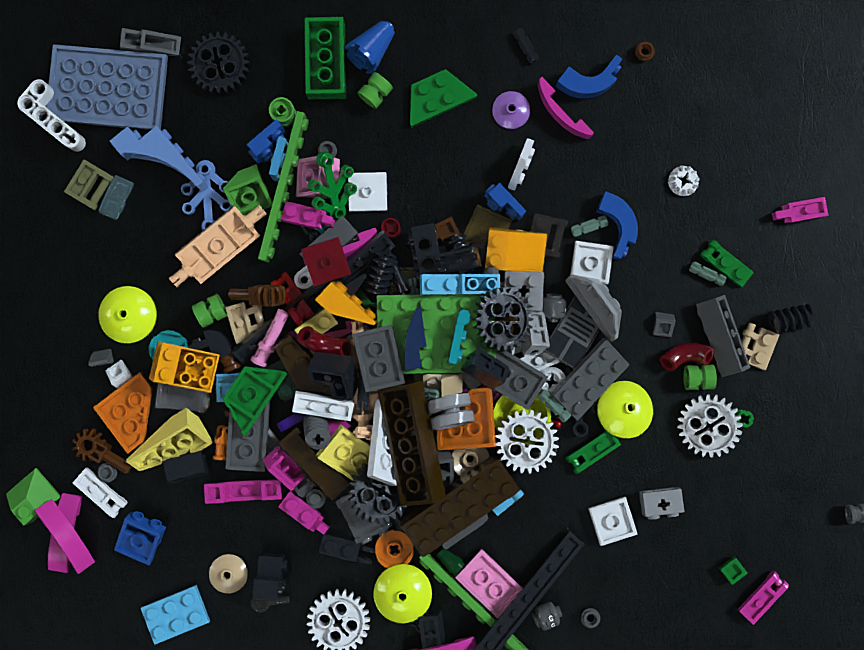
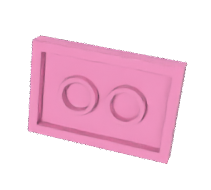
M482 548L455 576L497 619L522 589Z

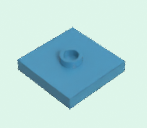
M278 137L269 175L277 182L280 178L288 147V142L283 137Z

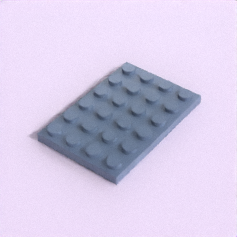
M53 45L49 86L52 87L54 96L46 105V108L65 123L129 127L152 130L157 126L161 129L168 56L156 53Z

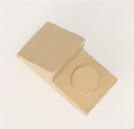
M463 373L423 374V385L425 388L439 389L441 397L459 394L463 392Z

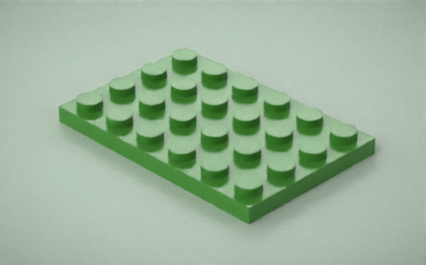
M486 294L377 295V328L392 325L403 374L464 373L461 371V368L469 361L466 359L467 355L478 347L496 358V351L493 350V347L487 348V342H480L483 336H476L479 329H473L477 325V322L472 320L477 317L473 310H479L476 303H482L480 297L486 296ZM493 305L492 311L495 314V306ZM421 307L427 345L425 348H419L422 368L405 370L404 356L408 328L416 308ZM466 309L470 314V320L464 326V330L467 331L465 342L460 344V350H463L460 362L457 361L456 365H450L447 362L457 315L461 310ZM489 317L488 321H495V318Z

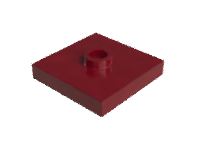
M339 237L301 249L314 287L351 274Z

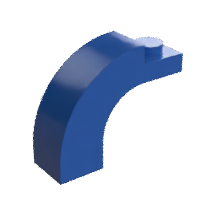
M616 55L601 74L594 77L582 76L571 67H568L555 87L565 94L576 98L599 96L609 90L617 80L614 76L621 69L619 64L622 58Z
M605 191L596 212L611 218L616 223L619 237L612 258L620 260L628 252L629 247L626 245L632 246L636 243L638 234L637 221L632 209L623 199Z

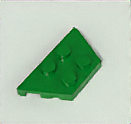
M446 69L411 85L410 126L411 128L476 99L477 94Z
M245 366L224 396L223 401L230 409L232 417L238 423L244 436L248 434L288 375V372Z

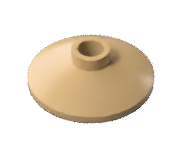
M486 447L454 449L452 453L454 470L459 476H463L490 457ZM469 455L473 456V461L471 462L466 460Z
M232 554L218 557L212 563L209 570L211 584L222 593H234L240 590L248 577V569L245 562L240 557ZM224 572H229L230 578H225Z

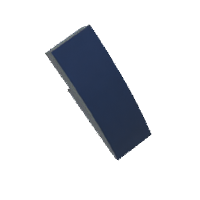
M421 307L416 308L408 328L405 342V370L422 368L419 348H425L427 345Z

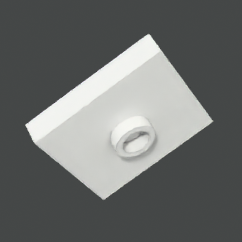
M386 172L353 173L352 177L348 178V182L357 186V192L349 197V212L387 211Z
M575 241L570 275L599 279L601 283L608 284L614 246Z
M625 496L588 508L600 546L637 535Z

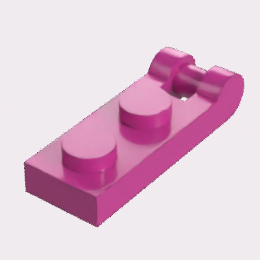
M771 571L761 585L737 610L754 625L787 590L789 584L785 580H781L778 573ZM773 583L776 585L775 590L771 588Z

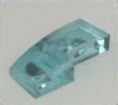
M115 175L103 198L99 213L117 220L126 205V198L134 187L133 182Z

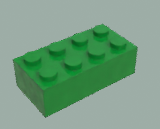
M343 17L305 18V74L308 100L346 99L345 23Z

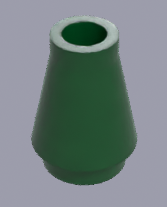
M444 548L436 556L447 571L454 576L465 566V563L462 562L463 559Z

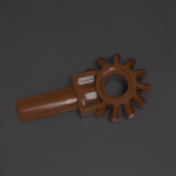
M256 285L248 287V289H230L228 297L231 300H249V305L279 306L286 302V291L282 285Z
M83 429V433L78 432L76 434L78 439L72 440L76 444V446L72 447V450H78L76 457L82 456L83 461L89 458L90 461L97 463L105 461L124 473H128L132 468L125 459L110 451L113 446L106 443L105 439L100 440L103 435L101 432L96 434V429H91L90 431ZM87 440L92 442L91 450L86 447Z

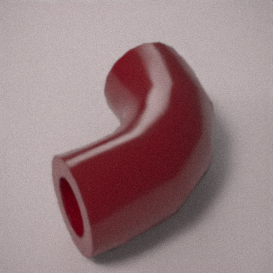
M310 326L302 328L297 335L298 342L311 351L350 355L351 344L347 338L327 336Z
M684 343L674 346L660 357V363L669 371H674L681 364L687 362H696L706 366L713 359L714 348L699 343Z

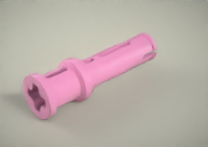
M282 309L277 310L264 339L258 343L259 347L255 355L251 357L253 363L262 367L267 366V360L275 350L274 344L289 317L288 312Z

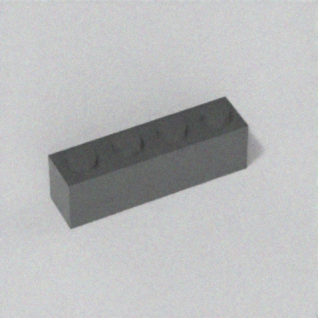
M725 295L696 304L697 313L704 326V333L708 337L710 347L714 348L716 366L721 377L740 373L751 368Z

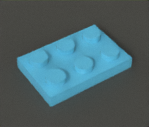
M197 585L141 607L154 645L210 622Z

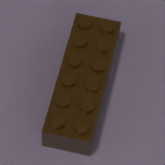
M423 381L377 390L401 506L433 504L446 498Z
M493 454L445 487L446 498L433 504L419 505L399 519L400 526L421 556L425 557L515 495L520 489L497 455Z

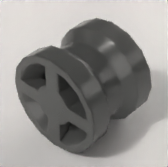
M864 504L845 506V517L849 524H855L856 522L864 523Z

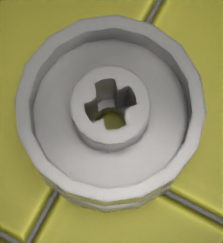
M469 393L443 396L427 402L429 413H442V415L431 419L433 430L448 429L475 422L472 410H460L471 405Z

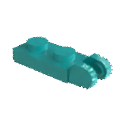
M466 309L461 310L457 315L447 362L450 365H456L457 361L460 362L463 350H460V344L465 342L467 331L464 330V326L470 320V314Z

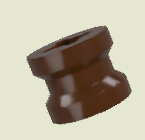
M233 354L219 359L220 363L224 366V374L242 368V364L238 362V359Z

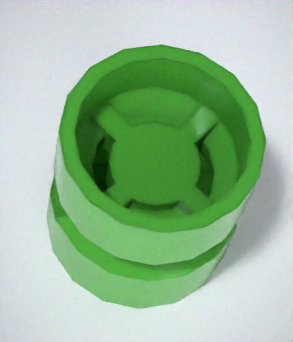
M374 72L367 80L368 85H363L357 94L369 106L377 109L383 101L382 97H386L393 87L384 77Z
M283 97L274 99L269 106V114L274 121L277 119L283 128H289L294 124L297 112L291 101Z
M218 294L207 298V302L201 301L192 305L193 312L203 328L213 324L214 319L219 321L228 316L225 305Z
M697 365L684 367V385L686 390H698L699 387L703 390L716 388L717 374L714 365H701L700 368Z

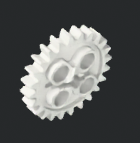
M707 394L706 400H704L700 395L698 398L699 402L693 398L691 400L692 406L688 403L685 405L688 411H681L684 417H679L678 420L683 422V424L678 425V428L683 429L679 436L686 437L683 443H690L688 449L695 447V454L700 450L702 451V457L705 456L706 452H709L711 458L714 452L720 457L721 450L728 453V446L734 449L735 445L732 441L739 442L740 439L735 435L742 434V431L737 429L743 426L742 423L737 422L741 419V416H735L737 408L730 409L732 402L727 405L724 404L725 398L718 401V395L711 399L710 395ZM708 409H716L718 416H709ZM720 417H725L724 420L713 426V430L708 428L701 434L695 435V432L706 427L707 422L711 424ZM693 418L699 419L701 426H693L691 420ZM722 424L727 425L729 432L726 434L721 433L719 426ZM710 435L712 442L705 443L702 440V436Z
M524 409L521 415L515 411L514 418L507 415L509 421H501L504 428H497L501 431V434L495 435L496 438L500 439L499 442H496V446L501 448L496 452L504 454L500 460L507 459V467L513 464V471L520 467V473H523L525 468H527L529 474L532 468L539 472V465L546 468L544 462H552L549 456H556L552 449L559 447L554 444V441L559 440V438L553 437L557 430L550 429L553 422L546 424L547 416L540 419V412L534 416L533 410H530L528 415ZM519 424L522 425L524 428L523 433L515 435L513 432L514 427ZM536 428H541L543 431V435L539 439L533 436V431ZM526 436H528V439L543 442L544 445L540 446L529 443L525 447L524 443L511 441L509 438L526 439ZM514 444L520 446V452L516 455L510 452V448ZM534 447H537L540 451L539 456L536 458L530 456V450Z
M336 589L334 595L329 590L328 597L321 594L322 601L318 599L314 601L316 606L310 607V610L314 613H309L307 616L312 620L308 621L307 625L312 626L308 633L315 634L311 640H319L317 647L323 644L324 650H327L328 647L331 650H342L344 648L345 650H350V646L354 649L357 648L356 642L359 644L363 643L361 637H367V633L364 630H369L370 626L365 623L370 621V617H365L369 613V610H363L366 603H358L360 596L354 599V592L348 596L346 595V589H344L342 594ZM338 604H344L347 610L344 612H340L337 610L336 606ZM329 607H332L334 614L328 609ZM328 615L330 622H322L320 616ZM336 618H337L338 620L342 619V620H343V621H342V624H340V623H337V624H336V623H335ZM354 620L357 623V627L350 628L347 622ZM343 629H345V631L349 634V636H346V635H345ZM337 631L341 637L334 639L331 636V632Z

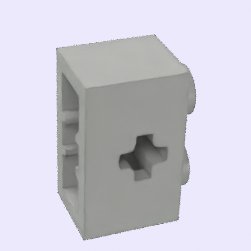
M671 487L639 491L642 515L648 517V519L660 518L659 515L667 514V517L679 516V513L684 512L681 488ZM661 499L666 503L662 507L658 506V503H661Z

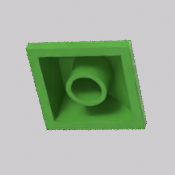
M257 164L238 171L223 188L231 206L235 205L243 215L249 214L258 205L263 210L272 207V199Z
M37 468L6 494L11 511L23 525L32 523L38 518L34 511L50 499L56 502L61 498L60 494Z

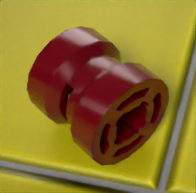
M388 218L381 225V230L391 240L396 239L400 235L401 228L396 219Z
M304 299L299 302L297 309L291 307L288 310L298 326L304 323L303 318H311L315 315Z

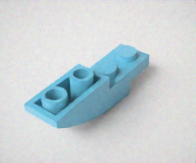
M500 274L420 275V295L486 294L487 291L500 288Z

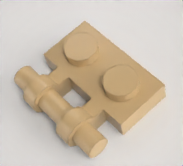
M245 302L226 307L236 344H240L266 323L262 315V306L252 305V308L247 309ZM251 314L255 315L257 322L255 325L251 324L249 317Z
M748 323L747 328L743 330L741 341L748 356V362L751 366L766 370L779 334L764 328H759L756 334L754 333L756 325ZM750 339H753L755 341L750 350L747 347L749 345Z

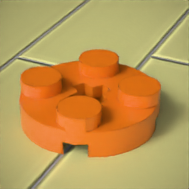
M390 529L378 538L375 545V553L379 563L389 568L396 564H408L413 557L414 545L405 532ZM395 544L398 545V550L400 552H395L394 554H391V549L389 547L391 545L394 546Z

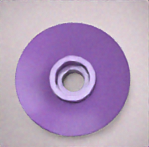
M514 91L505 92L494 101L492 108L493 117L500 126L506 129H516L524 125L528 120L530 105L522 94ZM514 106L515 111H509L508 107Z

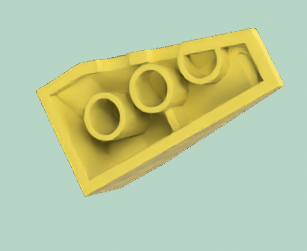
M185 408L170 417L126 459V462L138 471L161 465L164 460L179 457L189 452L201 451L213 442L200 418L188 408Z

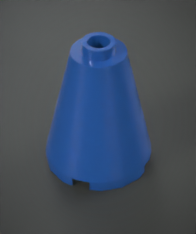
M380 21L347 43L344 50H348L346 53L348 59L358 69L364 68L367 70L365 73L373 74L395 34L394 27L388 21Z

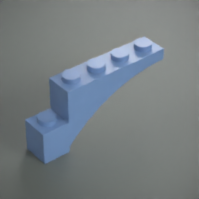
M156 126L142 137L136 129L132 131L129 127H126L110 140L112 145L126 160L137 158L162 163L185 175L202 192L208 188L204 182L207 179L200 171L196 173L193 169L194 163L188 156L186 158L182 156L181 153L184 151L177 143L173 145L170 141L172 137L165 129L161 130Z

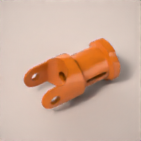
M220 425L217 428V434L214 439L216 451L213 459L226 460L228 441L226 430L228 426Z

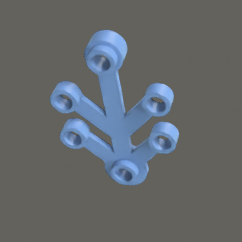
M207 160L197 164L196 173L200 171L207 179L204 182L208 188L203 192L200 190L190 202L182 206L183 212L191 215L195 212L198 204L202 200L204 201L205 220L201 225L203 231L206 229L207 223L212 224L215 222L212 214V199L225 212L232 208L229 200H225L211 188L210 179L219 185V189L225 193L222 186L227 184L228 181L222 180L215 174V166ZM203 167H208L206 173L202 172ZM190 181L188 184L182 185L181 192L186 196H190L193 194L196 185ZM186 187H190L189 193H185ZM225 203L230 204V207L228 209H224L223 206ZM190 205L192 207L191 211L186 212V207Z

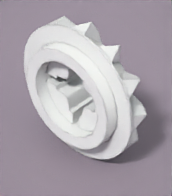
M682 165L670 173L668 183L670 189L675 194L688 196L698 188L700 178H698L697 171H694L690 166ZM687 174L686 177L689 183L682 186V181L679 180V177L683 178Z
M548 367L541 370L540 372L548 376L546 382L554 377V381L557 384H552V387L549 388V384L545 382L539 392L545 389L551 394L566 378L565 374L556 367Z

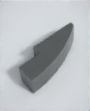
M122 28L119 50L179 56L181 37L148 30L136 31Z

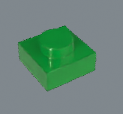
M732 557L719 567L732 585L748 574L736 557Z

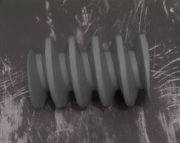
M306 415L303 421L306 443L309 447L317 450L327 447L331 439L327 419L321 416Z

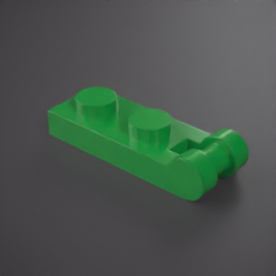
M713 239L708 243V248L700 253L704 260L740 288L745 285L754 273ZM714 251L718 253L716 258L712 256Z
M604 431L566 456L565 459L568 463L572 464L575 474H578L619 447L621 443L617 437L608 431ZM582 455L585 461L579 463L577 458Z

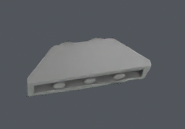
M570 275L565 280L611 343L618 338L622 313L619 302L611 297L608 293V287L603 282L601 283L599 279Z

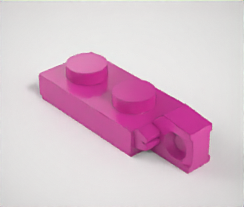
M825 197L788 203L781 206V211L772 213L773 221L784 219V223L829 216Z
M287 201L281 216V220L284 222L316 230L318 228L322 229L323 225L333 228L335 223L333 217L326 215V211Z
M292 491L287 494L278 506L308 530L310 529L314 532L317 529L322 534H325L329 529V526L322 521L324 517L321 513L311 508L306 501Z

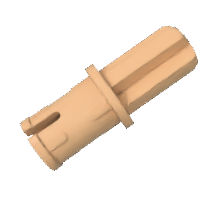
M367 425L366 427L357 426L353 430V434H355L356 438H365L371 441L373 425Z

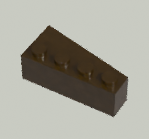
M287 332L274 344V348L300 392L333 397L330 385L311 383L307 368L313 357Z
M302 426L296 427L279 442L284 451L295 460L298 467L308 474V478L312 483L318 484L321 488V493L327 499L329 497L332 500L335 499L349 486L348 482L350 481L345 475L317 458L316 454L319 449H313L308 446Z

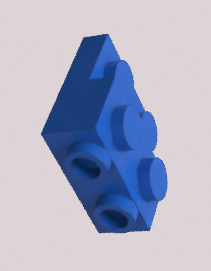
M277 119L247 143L250 148L248 153L258 164L271 161L272 155L275 152L273 145L277 144L278 137L285 138L287 134Z
M500 183L497 186L493 184L485 192L484 196L487 198V205L493 212L497 211L500 213L506 209V215L511 220L515 219L517 222L525 215L526 210Z
M130 512L124 519L114 550L150 565L157 547L161 543L166 527L162 525L160 520L144 518V514L141 512Z

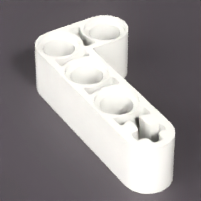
M34 80L19 97L17 103L19 109L66 147L76 152L83 150L86 144L83 136L45 107L54 96L52 87L42 80ZM45 87V91L39 94L40 89ZM32 102V107L27 109L28 103ZM47 114L46 120L42 121V116ZM62 125V130L56 133L57 127ZM68 137H73L76 140V142L73 143L71 140L68 139Z

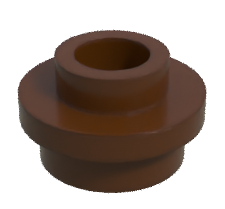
M641 42L635 49V54L641 61L650 60L655 52L653 45L649 42ZM641 50H647L648 54H642Z

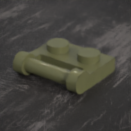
M83 160L64 192L96 210L98 201L109 183L113 182L115 178L88 161ZM99 175L102 176L103 179L101 183L99 184L91 199L88 200L86 196L90 192Z

